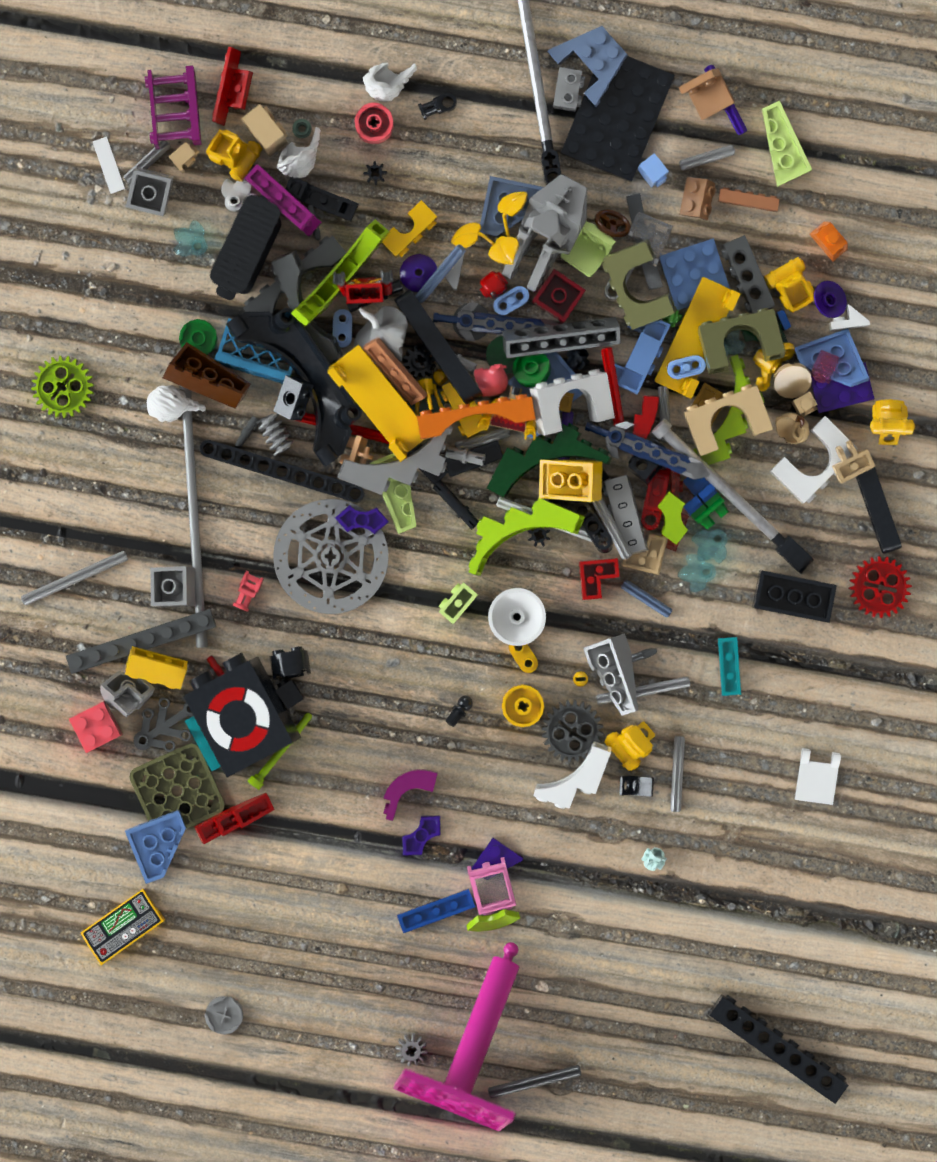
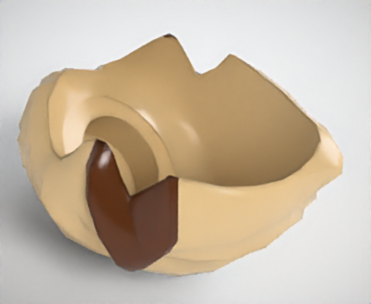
M786 413L776 417L777 434L780 438H784L786 443L799 444L808 440L810 434L809 425L803 416L795 413Z

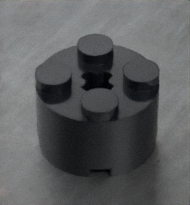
M302 646L293 647L290 652L283 650L272 651L270 663L273 680H278L277 676L282 677V679H290L304 676V672L308 675L311 674L308 651L304 650Z

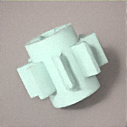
M654 847L652 850L647 848L641 860L644 861V866L648 870L655 871L657 868L659 870L663 868L667 858L664 857L665 854L660 848Z

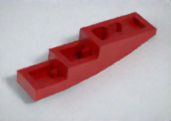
M263 793L194 826L201 842L206 844L220 835L225 836L239 827L243 828L275 809L267 793Z

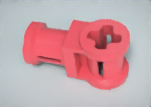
M246 571L238 590L240 594L236 602L233 603V606L248 612L252 597L255 598L256 594H258L264 578L255 577L249 574V571Z

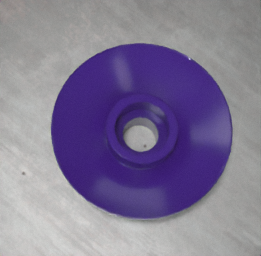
M412 255L401 265V281L407 289L419 292L437 270V266L426 255ZM417 269L422 270L423 273L421 276H417L415 274V271Z
M823 281L815 288L814 302L821 314L828 318H837L845 312L847 306L846 295L837 283Z

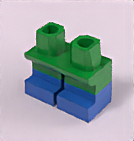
M711 483L683 507L697 524L700 523L707 530L715 524L709 514L715 511L722 518L729 512L724 504L725 500Z

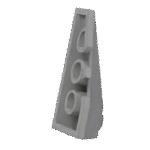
M625 633L584 647L583 649L590 668L599 675L601 685H605L610 692V698L620 714L623 716L638 711L632 655Z

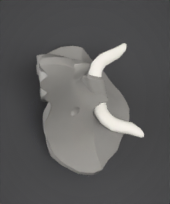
M383 306L375 315L360 307V313L368 321L357 333L354 347L360 345L363 348L365 344L379 337L401 363L403 355L401 346H403L408 327L405 315L391 306Z

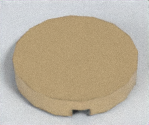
M800 363L784 364L777 369L773 377L776 392L785 398L793 399L802 396L809 390L812 383L810 371Z

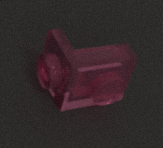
M821 350L812 368V377L817 382L829 384L839 357Z

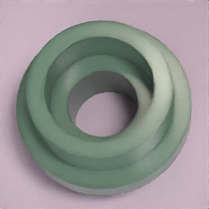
M299 119L294 122L292 130L296 137L306 138L310 135L312 127L307 120ZM300 126L306 127L304 132H300L298 129Z

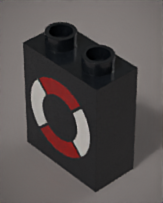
M243 653L222 663L227 673L214 679L209 670L190 680L189 682L194 690L183 696L227 778L302 738L282 700L276 693V689L259 657L257 656L247 661Z

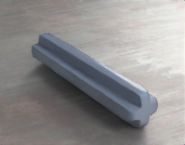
M625 580L621 585L623 590L664 617L668 618L671 614L672 609L630 581Z

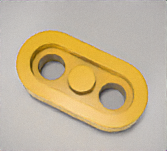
M528 644L522 645L520 651H516L515 646L509 645L510 653L523 672L532 673L537 669L538 660ZM526 660L532 661L531 667L525 666Z

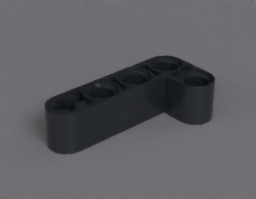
M548 500L554 504L559 503L561 507L578 513L582 508H586L588 512L584 515L582 528L599 552L608 553L612 550L613 542L610 535L587 501ZM591 524L598 525V529L596 531L588 530ZM600 535L605 542L607 541V546L601 545L598 538Z

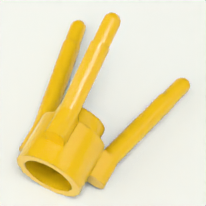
M432 378L418 380L419 385L427 393L429 410H433L431 400L433 393L439 409L444 408ZM420 401L415 403V414L417 416L419 415Z

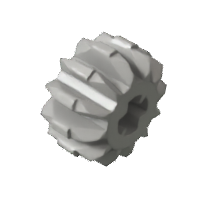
M412 1033L411 1039L405 1034V1041L399 1038L398 1042L401 1045L395 1046V1049L400 1051L396 1054V1057L403 1056L400 1061L402 1064L408 1060L407 1066H411V1061H414V1064L417 1066L419 1065L418 1059L421 1061L425 1060L421 1054L428 1053V1050L422 1049L427 1046V1043L423 1042L420 1044L422 1041L421 1036L415 1040V1033ZM408 1046L416 1047L414 1054L407 1052Z

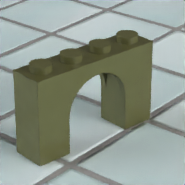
M648 239L608 254L603 258L604 262H602L604 271L608 272L611 280H609L610 286L613 291L616 290L617 303L620 308L624 309L626 314L624 315V320L627 326H631L632 330L675 314L677 311L670 292L657 298L643 301L633 297L626 287L628 271L655 258Z
M763 308L753 314L746 312L736 318L724 317L714 323L706 321L698 328V335L709 375L728 371L729 363L724 348V339L728 334L736 330H747L758 338L765 362L784 358L785 348L774 309Z

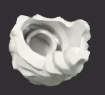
M388 63L373 66L369 69V73L363 77L366 91L377 101H392L399 95L404 88V84L409 81V78L417 70L416 64H412L410 68L400 74H395L389 70Z
M318 127L315 128L310 146L296 147L291 142L282 150L277 168L283 175L303 178L314 168L321 131Z
M173 385L159 386L147 398L149 415L157 418L160 422L177 420L185 411L201 410L204 412L206 410L205 405L186 398L185 392Z

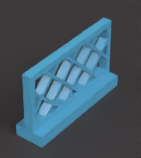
M225 327L215 361L225 367L283 384L285 376H291L293 368L289 366L288 371L280 369L277 363L283 359L278 358L275 360L270 351L265 350L257 354L251 344L238 349L234 341L235 337H232L229 328ZM232 341L236 351L230 354L223 352L224 345ZM250 347L255 356L249 359L243 358L241 351ZM269 353L273 362L267 365L261 363L259 357Z

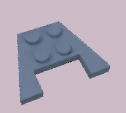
M603 26L547 51L558 65H561L568 57L576 53L593 72L598 81L587 89L584 94L595 107L599 105L600 99L609 88L610 82L616 76L628 56Z

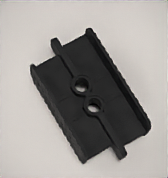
M249 195L244 199L210 271L211 281L218 285L216 289L217 295L227 300H233L236 293L247 294L252 290L282 226L278 206L271 203L263 195L260 197Z

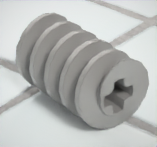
M278 413L270 414L256 422L262 423L258 428L259 430H266L262 436H269L266 443H273L269 449L277 450L273 456L288 450L293 443V440H286L290 434H283L286 427L279 428L282 420H275L279 415Z

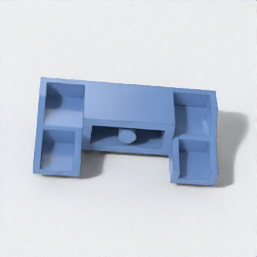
M659 319L634 329V331L640 333V336L625 368L615 364L619 387L638 395L647 374L651 376L655 365L652 364L655 357L659 358L663 351L661 344L671 324Z

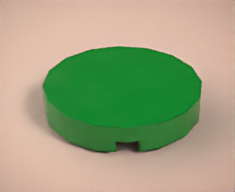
M195 319L189 321L180 331L179 342L181 347L187 342L204 354L209 355L217 345L218 337L216 330L205 320Z
M545 354L520 356L514 361L512 370L519 384L525 387H536L537 383L545 382L551 373V364Z

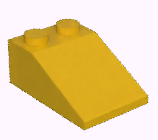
M541 459L539 498L587 502L601 500L602 461Z

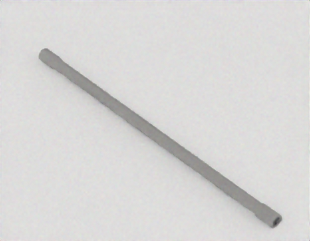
M179 385L180 390L185 392L186 398L191 399V390ZM185 411L182 414L191 556L192 567L195 568V613L204 611L205 608L192 411ZM207 630L196 634V648L208 647Z

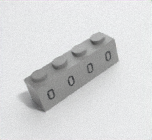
M624 475L606 480V486H603L605 497H609L610 500L608 510L611 516H614L615 523L631 554L647 551L648 546L629 476Z

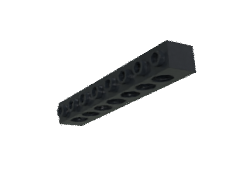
M722 994L708 1012L709 1016L834 1104L837 1103L849 1086L845 1082L847 1078L838 1072L836 1074L830 1071L831 1067L823 1061L820 1063L815 1061V1056L809 1051L805 1050L803 1052L798 1049L800 1045L792 1039L789 1041L782 1037L784 1034L778 1029L774 1028L771 1030L767 1027L768 1023L762 1018L758 1017L756 1019L751 1016L752 1011L745 1006H742V1008L735 1004L737 1001L728 994L726 997ZM730 1010L737 1011V1016L734 1019L727 1017V1013ZM744 1022H753L752 1028L750 1030L743 1029ZM762 1032L769 1034L768 1039L765 1041H760L758 1038ZM777 1043L784 1044V1049L781 1052L774 1051ZM793 1054L800 1055V1060L797 1063L790 1062V1057ZM809 1065H814L816 1068L813 1074L806 1073V1068ZM825 1076L831 1077V1082L828 1085L821 1083Z

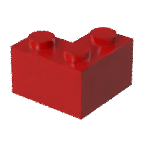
M618 558L579 562L582 600L602 598L600 579L620 577Z

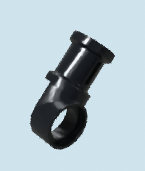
M445 93L423 105L420 103L418 106L424 120H426L427 117L436 113L441 114L454 110L457 100L453 94ZM451 97L454 101L453 105L445 107L443 105L444 98Z

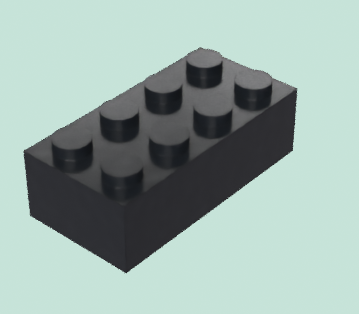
M759 570L752 608L830 623L837 585Z

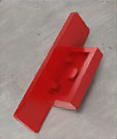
M228 47L225 55V64L221 73L215 109L212 113V122L221 126H225L229 108L245 110L253 76L251 71L238 69L241 51L233 47Z

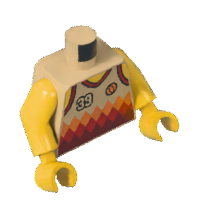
M511 386L508 400H514L516 395H521L522 388ZM495 398L491 403H497L496 399L498 398ZM483 414L477 424V428H479L480 424L486 425L485 431L488 430L489 425L524 432L525 440H527V435L530 434L533 435V440L536 439L535 420L514 423L498 415Z

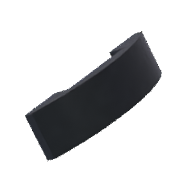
M290 177L285 188L296 200L351 222L359 206V203L325 191L298 178Z

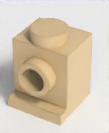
M185 142L168 157L183 174L185 172L183 168L193 165L196 162L197 154L200 152L193 144L189 146Z
M811 392L791 402L797 414L803 417L817 410V403Z

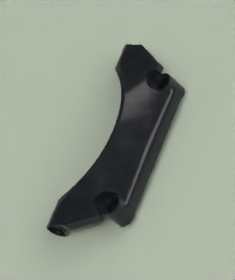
M284 308L274 316L270 311L244 312L241 315H237L227 322L226 326L238 342L255 345L274 353L288 363L300 378L314 385L311 395L316 420L313 451L323 466H328L344 453L352 433L349 426L361 417V408L343 386L339 387L327 373L328 368L331 366L303 324L291 314L293 312L292 309ZM281 315L286 316L288 322L283 321ZM348 410L353 413L354 418L348 415Z

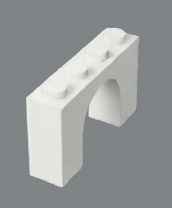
M600 369L590 370L587 375L583 376L582 373L573 374L570 379L566 380L565 378H557L553 380L554 383L547 384V382L537 383L536 387L530 388L538 434L548 435L562 431L559 404L563 395L572 389H579L584 394L590 421L600 422L615 418L607 373L600 372Z
M826 416L810 430L825 445L829 453L828 465L821 474L817 476L804 475L785 457L770 470L802 504L806 501L810 503L817 496L815 492L819 488L824 489L830 483L828 479L833 474L836 476L832 466L841 460L835 447L840 445L844 450L846 458L852 456L846 446V442L849 439Z

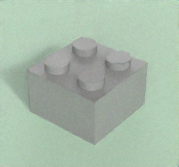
M136 167L133 172L126 207L164 216L174 176Z
M194 567L150 568L152 607L196 606Z

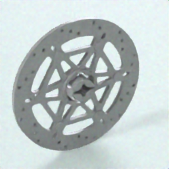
M324 499L306 504L296 510L285 521L277 535L273 552L277 578L285 592L296 603L311 611L324 614H338L356 609L377 592L386 575L388 568V546L382 529L374 534L364 528L365 533L358 536L351 530L347 532L335 519L349 505L357 511L367 512L351 502L338 499ZM322 514L328 515L326 523L306 533L300 530V526L307 520ZM332 526L335 528V540L328 539ZM326 528L323 541L311 536V534ZM341 528L353 536V539L340 542L339 529ZM295 539L299 542L298 567L291 570L288 563V550L291 540ZM306 539L319 544L316 550L306 543ZM358 542L355 548L347 552L345 545ZM371 543L374 550V563L371 573L367 574L363 571L364 546ZM325 544H328L327 548H325L321 554V560L324 564H326L325 569L321 565V561L318 560V553L321 552V550L323 549L322 547ZM337 544L341 548V553H344V560L341 561V563L339 564L340 566L337 569H334V566L338 564L341 559V554L339 550L336 549ZM305 546L313 554V557L302 563L303 547ZM332 547L333 554L336 555V559L332 560L330 566L329 559L326 558V554L330 553ZM360 550L359 566L357 567L349 559V556ZM315 561L317 568L304 571L306 566ZM346 563L356 570V574L343 569ZM322 571L323 584L321 585L309 577V574ZM339 572L351 577V579L336 586ZM327 573L334 574L330 587L327 585ZM303 577L323 590V597L318 598L307 593L298 585L297 580ZM356 580L362 584V587L355 593L341 599L334 598L336 590Z

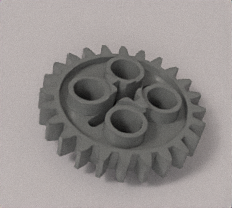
M574 699L573 704L570 705L569 701L566 700L565 706L559 702L558 709L552 706L554 712H547L549 719H543L547 726H541V729L546 731L541 736L542 738H548L544 741V745L550 744L548 751L555 750L553 753L554 757L561 754V760L565 756L568 758V762H571L572 757H575V760L578 762L579 756H582L585 760V754L589 753L593 741L602 743L598 736H602L604 733L598 729L603 728V724H597L601 718L594 717L597 714L596 710L590 712L591 705L584 708V701L577 705V701ZM569 713L575 715V719L572 722L565 720L566 715ZM561 720L571 729L575 727L576 732L585 737L586 741H583L574 733L569 734V730L560 725L558 721ZM584 724L591 726L590 731L587 733L581 732V727ZM556 729L564 730L562 737L554 736ZM572 740L580 742L577 748L569 746Z

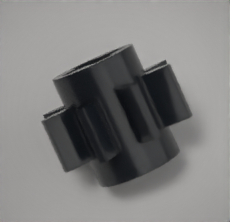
M374 161L371 167L366 165L368 172H364L363 175L369 176L367 183L374 181L375 186H377L378 181L385 182L383 175H386L387 171H382L384 164L378 166L376 161ZM372 170H374V171L379 170V175H380V176H379V177H377V176L371 177V176H372V172H371V171H372Z
M585 348L569 350L565 354L569 357L566 362L572 369L582 370L583 367L590 363L587 359L589 353Z
M536 528L534 531H528L529 534H532L528 541L534 540V547L538 543L545 546L543 541L545 539L550 540L549 537H546V533H549L550 530L545 531L543 528ZM541 530L544 539L540 538L537 541L534 532Z

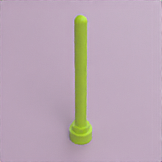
M306 713L296 725L299 734L312 719L310 713ZM290 745L276 751L260 772L254 776L251 775L247 781L257 790H260L264 785L265 776Z

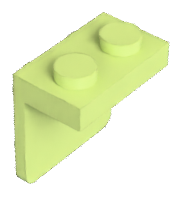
M586 221L570 254L561 253V258L587 277H592L602 265V262H604L603 258L612 252L616 241L611 236L600 231L595 224Z

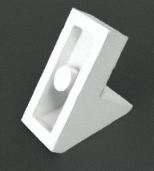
M848 304L846 306L848 320H845V317L833 318V322L829 323V330L867 327L870 325V321Z

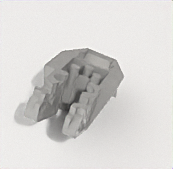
M561 174L530 197L525 216L519 226L517 236L519 248L516 252L513 265L505 264L502 275L509 279L514 278L519 270L518 266L524 255H527L528 248L532 240L538 235L536 232L547 237L548 240L543 245V250L528 282L527 289L535 293L544 283V276L552 268L558 254H570L587 221V187Z

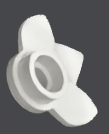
M226 179L223 182L221 193L225 197V207L229 211H239L247 196L256 195L250 193L251 184L246 179L243 182L236 181V183L230 179ZM235 199L238 202L236 204L231 203V200Z

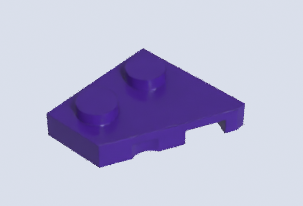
M492 837L471 869L483 868L482 864L485 862H489L490 866L499 864L502 857H504L508 869L521 862L523 858ZM497 874L486 876L483 878L488 880Z

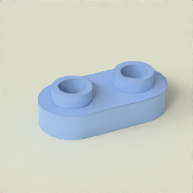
M517 286L499 296L494 301L495 312L505 316L525 305L529 300L528 290L523 286ZM522 293L523 299L518 300L516 294ZM506 303L507 308L503 310L499 305Z
M346 309L336 311L333 316V336L336 337L340 348L349 346L352 341L353 318ZM341 315L346 316L345 322L339 321ZM344 334L346 339L340 341L338 339L339 335Z
M698 355L675 359L668 364L667 373L674 379L698 375L705 370L706 363ZM694 361L698 362L697 368L692 367ZM674 366L680 367L679 372L675 373L673 371Z

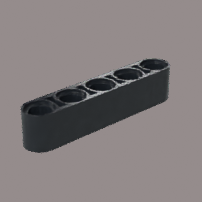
M873 467L856 476V480L880 549L883 554L901 549L902 545L876 469Z

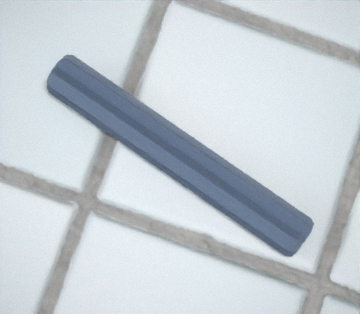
M458 244L416 294V298L420 303H423L466 252L462 245Z

